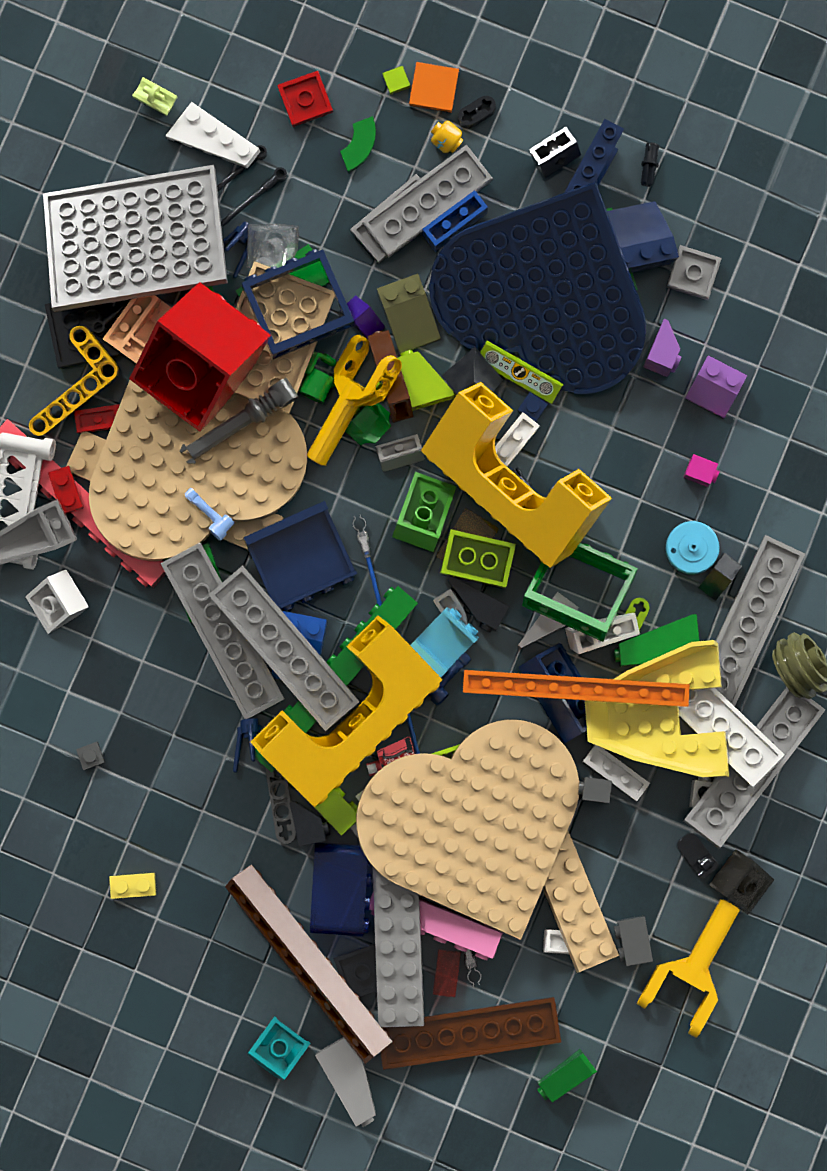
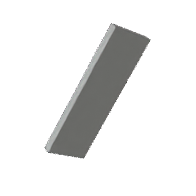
M465 145L365 219L362 224L389 258L419 236L425 226L474 190L476 192L492 182L493 178L471 149Z

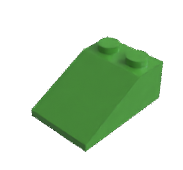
M415 472L392 537L434 552L457 486Z

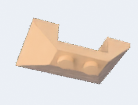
M155 295L131 299L103 340L137 363L157 321L172 307Z

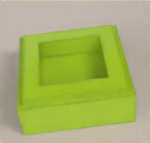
M403 66L382 73L390 95L410 88V83Z

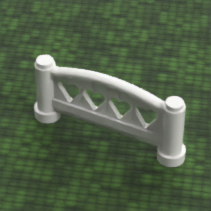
M4 432L0 434V510L2 509L1 501L7 499L19 511L5 518L0 516V521H4L8 526L35 510L42 461H52L56 449L55 439L45 438L40 440ZM14 456L26 468L14 474H9L7 472V466L10 465L8 458ZM7 477L11 478L22 490L9 496L4 495L5 479ZM38 554L10 563L21 564L24 568L33 570L37 563Z

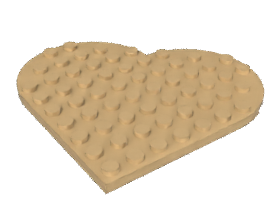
M129 380L90 481L89 505L95 525L110 545L118 551L140 560L162 561L181 553L199 542H204L211 534L208 528L214 522L185 497V493L190 488L221 517L226 514L234 522L263 519L278 512L280 508L287 502L289 503L296 495L306 473L307 447L298 423L291 414L273 409L272 414L267 413L268 417H266L265 422H252L196 458L195 464H188L186 461L191 459L192 456L188 450L180 453L182 445L188 446L244 410L245 405L249 403L248 399L233 394L216 416L199 432Z
M502 720L487 724L466 737L455 750L451 759L435 754H413L394 760L379 770L366 785L357 807L356 826L360 847L373 868L387 880L521 940L577 808L579 778L576 765L565 745L554 734L537 724L523 720Z

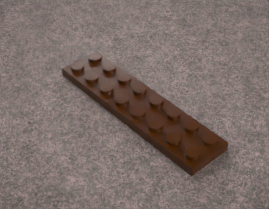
M554 997L425 1016L424 1026L381 1027L387 1031L389 1038L392 1040L381 1051L383 1070L561 1043Z

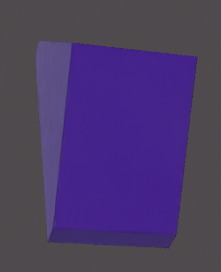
M356 295L347 303L354 319V326L367 340L368 336L385 328L372 308Z

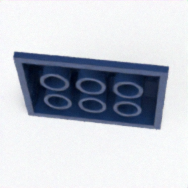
M655 201L607 211L630 273L670 265L679 258L674 236Z

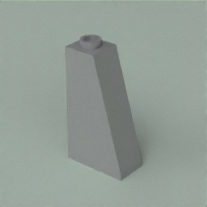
M342 1037L317 1052L315 1056L355 1126L357 1127L361 1124L364 1127L373 1122V1116L376 1115L364 1062L347 1040Z

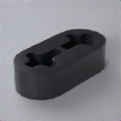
M482 96L463 107L458 113L459 125L465 129H470L491 117L496 108L495 100L490 96ZM483 102H485L486 105L489 103L491 104L489 111H487L486 109H483L481 111L478 110L482 108ZM465 113L468 116L475 113V115L471 117V122H469L468 120L463 121Z

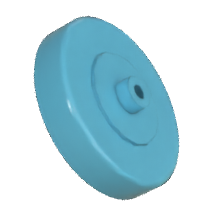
M697 521L684 522L675 527L669 534L665 546L666 556L670 564L679 572L689 575L700 574L708 570L717 560L719 541L715 532L706 524Z

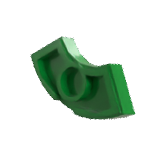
M373 116L353 123L354 134L352 141L346 148L340 151L348 173L361 166L372 151L376 137Z

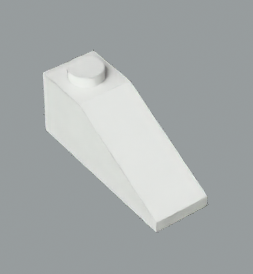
M635 613L616 616L604 642L573 628H565L569 647L578 654L640 634ZM602 618V619H597V620L602 621V622L605 623V621H606L607 618Z

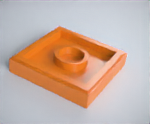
M416 62L409 106L452 113L459 69Z

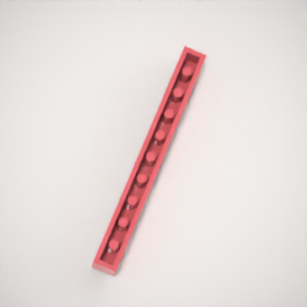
M8 419L0 426V434L4 432L27 437ZM10 456L8 462L16 469L19 467L26 468L17 458ZM43 460L39 484L42 486L40 491L49 499L52 496L56 499L48 472L60 469L61 467L53 460ZM75 481L84 508L71 512L74 515L72 520L81 528L85 525L90 530L88 535L97 543L101 540L107 546L104 549L113 558L118 555L123 560L120 564L129 572L134 570L139 575L136 579L145 587L150 585L154 588L166 575L161 565L164 561L136 559L110 545L95 525L89 505V493Z

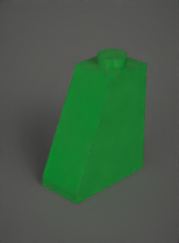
M579 1049L538 1081L540 1087L537 1090L544 1100L549 1098L551 1102H554L597 1071L581 1049Z

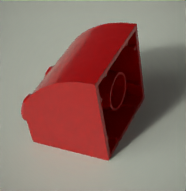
M199 282L157 321L129 379L201 432L244 381L256 364L271 335L262 329L256 321L249 319L227 303L220 294L211 291Z

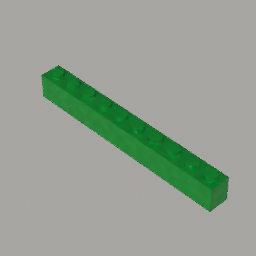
M399 586L395 589L390 587L383 596L386 600L382 605L376 604L368 613L371 615L370 619L366 623L362 620L354 629L357 634L352 639L347 637L339 646L342 651L336 657L333 654L326 663L346 686L364 666L346 646L377 616H380L396 629L418 604ZM300 701L294 707L289 704L284 710L305 733L316 722L315 718ZM255 748V758L273 772L275 768Z

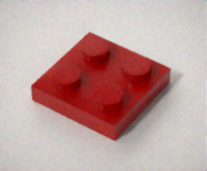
M318 71L277 85L292 127L333 113Z

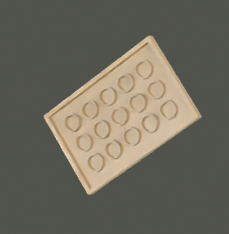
M254 261L249 276L264 274L265 270L270 267ZM290 274L252 289L275 344L325 324L335 299L333 290ZM242 291L236 309L249 319L256 321L244 291ZM317 342L276 359L272 358L266 344L256 364L234 394L247 399H255L256 397L260 399L259 395L265 396L264 392L268 394V389L284 378L288 379L298 394ZM294 401L284 408H279V406L276 408L281 412L290 414Z

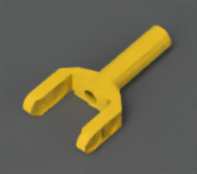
M355 335L350 339L334 367V383L340 396L307 453L309 459L322 466H326L358 407L373 406L384 401L402 368L401 361L390 355L380 361L366 387L353 381L369 352V341L362 335ZM363 341L361 349L356 351V345ZM352 360L351 367L345 370L346 363ZM394 361L393 368L387 371L388 364ZM383 380L382 387L376 390L378 382Z
M720 899L689 957L657 965L637 1005L645 1009L653 1001L669 970H671V973L703 992L707 991L690 1022L688 1034L697 1038L718 1001L708 968L740 911L738 907L724 899Z

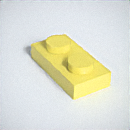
M155 873L109 876L111 899L156 895Z

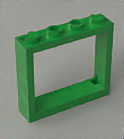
M580 543L570 557L625 580L605 623L537 593L549 569V566L542 562L524 595L522 606L604 642L635 579L638 568L629 565V562L613 558L609 553H602L593 549L588 544Z

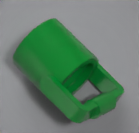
M314 352L298 392L312 401L324 404L330 389L335 387L334 373L331 377L322 371L314 369L318 358L331 367H335L337 362L336 359L326 353Z

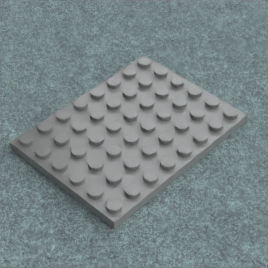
M214 165L43 193L51 304L54 312L189 290L199 282L206 287L228 283Z

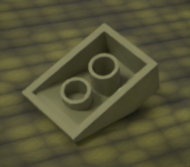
M418 273L377 288L378 298L400 354L441 340Z

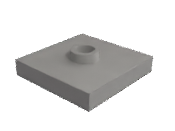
M680 245L678 249L679 258L674 262L667 288L708 300L722 258Z

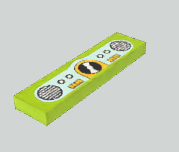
M486 341L480 352L498 374L551 404L563 386V383L489 341Z

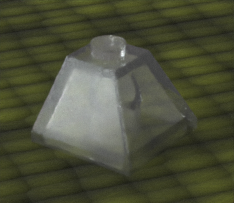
M285 224L248 225L247 269L252 268L254 261L269 267L277 266L278 268L285 265L286 261L294 258L298 250L299 226Z

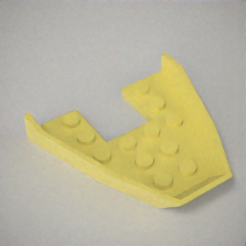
M715 640L688 643L627 670L614 679L690 684L689 690L720 688L722 685L718 643ZM585 701L588 742L634 761L700 777H729L726 732L681 735L679 706Z

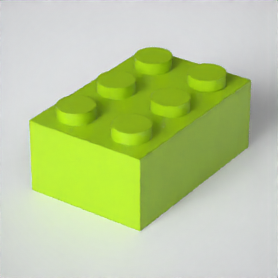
M451 529L440 574L506 588L516 544Z

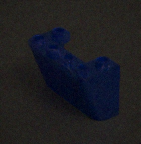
M315 843L310 933L364 937V933L369 932V918H365V910L370 909V896H366V887H371L372 874L367 873L370 862L364 855L360 845Z

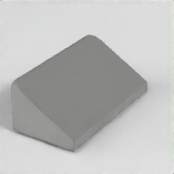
M418 434L376 446L383 471L392 470L425 459L424 454L421 452L422 446Z

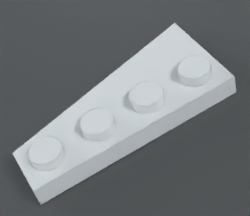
M192 102L166 134V138L171 141L183 143V145L190 148L194 147L202 150L204 153L213 154L245 168H248L261 152L258 147Z

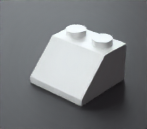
M67 570L47 577L26 596V599L48 634L73 620L89 607Z

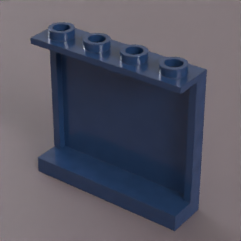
M604 119L565 192L596 182L599 187L618 152L615 146L624 128Z
M325 501L243 537L268 595L282 612L293 608V603L298 600L304 603L313 599V594L320 590L322 594L333 590V585L340 581L342 585L353 581V575L358 574L350 561L327 510L328 507Z

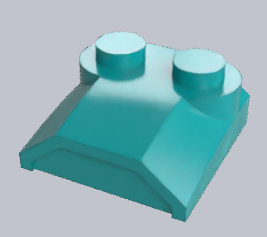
M274 1016L247 1054L270 1074L284 1081L311 1043L297 1035Z

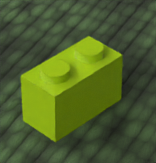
M338 787L334 788L328 794L327 799L315 808L342 836L356 822L358 806L353 801L348 803L343 798L346 794Z

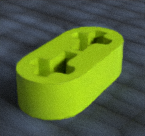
M644 598L632 600L625 614L635 613L636 608L633 605H638L640 602L643 603L642 607L645 611H640L636 617L639 630L649 612V603Z

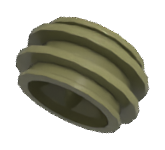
M795 632L788 635L787 640L783 638L777 641L772 657L778 674L789 691L798 698L804 696L807 699L815 697L816 692L821 694L826 691L827 660L816 643L804 633L799 635Z

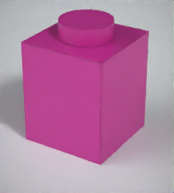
M693 454L683 478L708 487L711 482L715 483L720 472L716 470L718 463Z

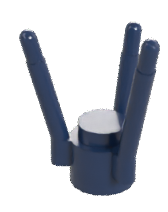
M247 222L237 226L232 233L223 239V244L225 245L235 237L225 247L224 250L226 252L238 241L243 245L246 242L248 243L236 267L233 278H237L252 245L257 241L254 238L257 231Z
M258 719L240 720L241 727H237L238 736L233 766L234 773L238 769L243 735L244 739H249L251 761L254 762L256 760L255 747L250 741L262 731V726L258 725Z

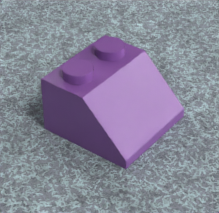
M663 320L643 366L668 377L670 372H675L681 360V356L678 355L680 347L668 320Z
M707 356L685 399L725 418L747 375Z

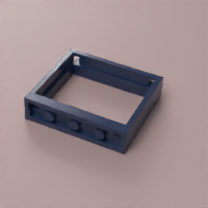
M317 249L311 250L303 258H292L281 267H270L265 270L264 274L259 276L256 274L250 275L242 282V289L257 323L271 335L252 289L320 261L344 315L277 344L274 343L272 336H270L267 347L273 359L354 326L352 314L323 249L320 251Z

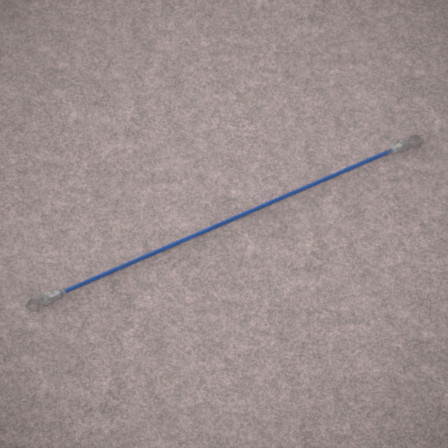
M364 527L363 532H358L356 538L367 561L377 604L381 606L382 602L370 559V538L367 531H364ZM409 713L407 722L415 754H420ZM470 949L467 952L463 951L465 967L469 970L471 968L475 969L477 967V960L473 955V951Z

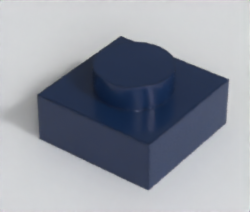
M529 392L517 411L521 414L523 412L533 421L537 422L548 403Z

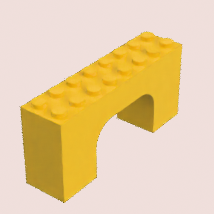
M479 382L458 392L421 449V452L426 455L430 462L436 464L447 477H450L457 483L461 490L467 492L478 505L487 510L493 519L499 521L510 534L518 538L528 550H531L538 556L543 564L551 568L572 555L612 498L580 469L557 481L546 498L531 489L501 462L495 450L496 436L513 410L482 382Z
M377 616L346 646L369 670L372 677V688L369 695L328 735L313 737L302 731L282 710L250 741L258 752L314 807L322 804L327 799L328 794L334 788H338L343 783L344 778L350 772H354L359 767L360 762L365 757L370 756L375 751L376 746L381 741L386 740L397 725L405 722L408 714L413 709L422 705L424 698L429 693H433L438 689L439 683L443 680L405 639L380 616Z

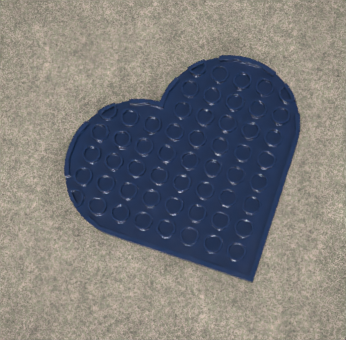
M596 182L471 226L451 238L434 261L429 283L430 300L434 313L446 332L460 341V344L470 349L476 347L477 350L481 351L486 341H489L508 353L518 351L522 361L563 383L560 391L574 392V394H590L608 389L626 377L636 365L642 353L646 338L645 314Z

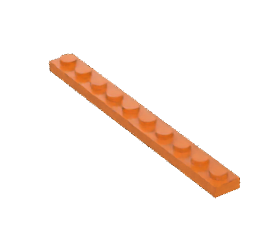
M464 670L463 693L688 707L690 684Z

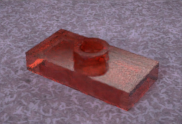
M438 950L433 995L456 996L461 952Z

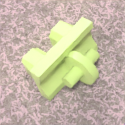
M144 77L132 95L136 100L166 116L178 98L177 95Z

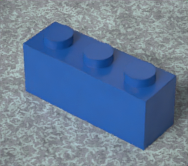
M474 190L422 229V236L436 252L445 246L456 234L469 228L484 217L488 212V206Z

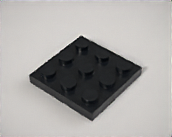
M112 302L86 306L82 312H76L73 309L54 312L51 303L45 304L57 367L59 369L88 363L70 340V331L76 326L87 327L111 357L123 355V353L103 340L116 319L105 327V332L101 335L95 334L92 330V323L94 321L101 320L113 310ZM98 324L95 326V330L100 331L103 326ZM81 329L75 332V339L78 342H83L86 339V333ZM92 347L89 350V356L94 360L100 357V350L97 347Z

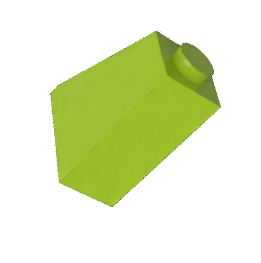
M413 350L402 352L400 357H397L402 363L401 371L410 396L412 411L454 399L453 390L418 351L413 353Z

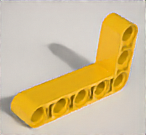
M85 326L74 327L70 331V340L93 370L30 420L29 429L34 435L40 436L49 432L119 374L117 363ZM79 329L86 333V339L83 342H78L75 339V332ZM92 347H97L100 350V357L96 360L89 356V350ZM106 364H110L114 368V374L111 377H107L103 373V367ZM88 378L96 380L97 387L95 390H89L86 387ZM71 392L79 394L80 401L78 404H72L69 401V394ZM56 405L60 406L63 410L60 418L52 415L51 410ZM37 419L45 422L46 427L44 431H38L35 428L34 424Z

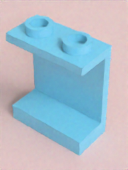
M448 607L410 645L440 677L479 638L476 635L478 633L476 628L470 623L466 625L461 620L462 615L456 609L452 608L450 610Z

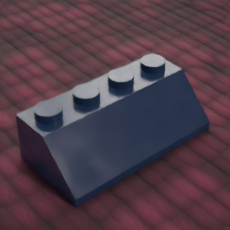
M561 642L519 666L522 674L581 677ZM537 698L564 743L587 730L584 700Z

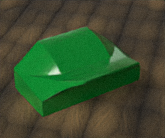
M379 403L373 406H365L350 422L345 433L360 446L364 443L376 444L391 427L389 422L390 413Z

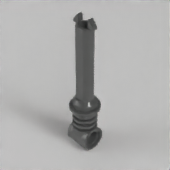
M284 378L268 389V394L264 392L265 396L259 395L260 399H257V397L255 399H248L249 403L245 405L244 410L188 446L183 444L180 453L188 450L192 456L186 462L188 464H195L196 458L252 422H265L266 417H268L267 413L272 414L273 409L275 411L278 410L276 407L284 408L295 401L299 396L288 379Z

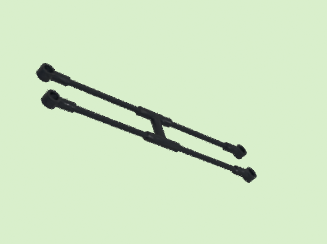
M258 145L256 147H258L260 150H263L264 154L257 155V157L254 159V161L250 164L249 167H251L258 160H263L266 158L267 149L263 145ZM238 167L217 185L218 191L248 168ZM282 167L275 169L274 175L263 183L258 191L221 221V226L226 225L262 193L270 190L278 182H284L287 178V171ZM283 172L284 176L282 178L277 177V173ZM131 299L126 300L115 311L112 310L101 320L94 321L92 323L93 332L97 335L103 334L105 327L118 317L117 315L125 309ZM85 307L74 308L73 310L76 312H82L84 311ZM98 324L103 326L100 331L95 330V326Z

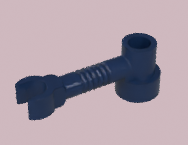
M465 652L441 677L443 680L439 683L438 689L428 694L436 706H439L449 696V693L443 687L472 660Z

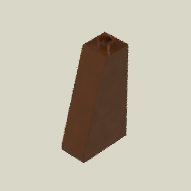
M389 330L377 331L368 336L376 368L380 361L387 356L392 355L397 358ZM394 361L388 364L387 371L393 368ZM400 371L385 397L393 423L414 417L410 396L402 371Z

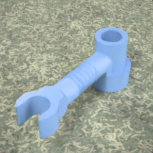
M190 488L185 493V497L210 517L214 523L208 530L221 541L227 535L226 532L235 524L234 521L226 514L221 517Z

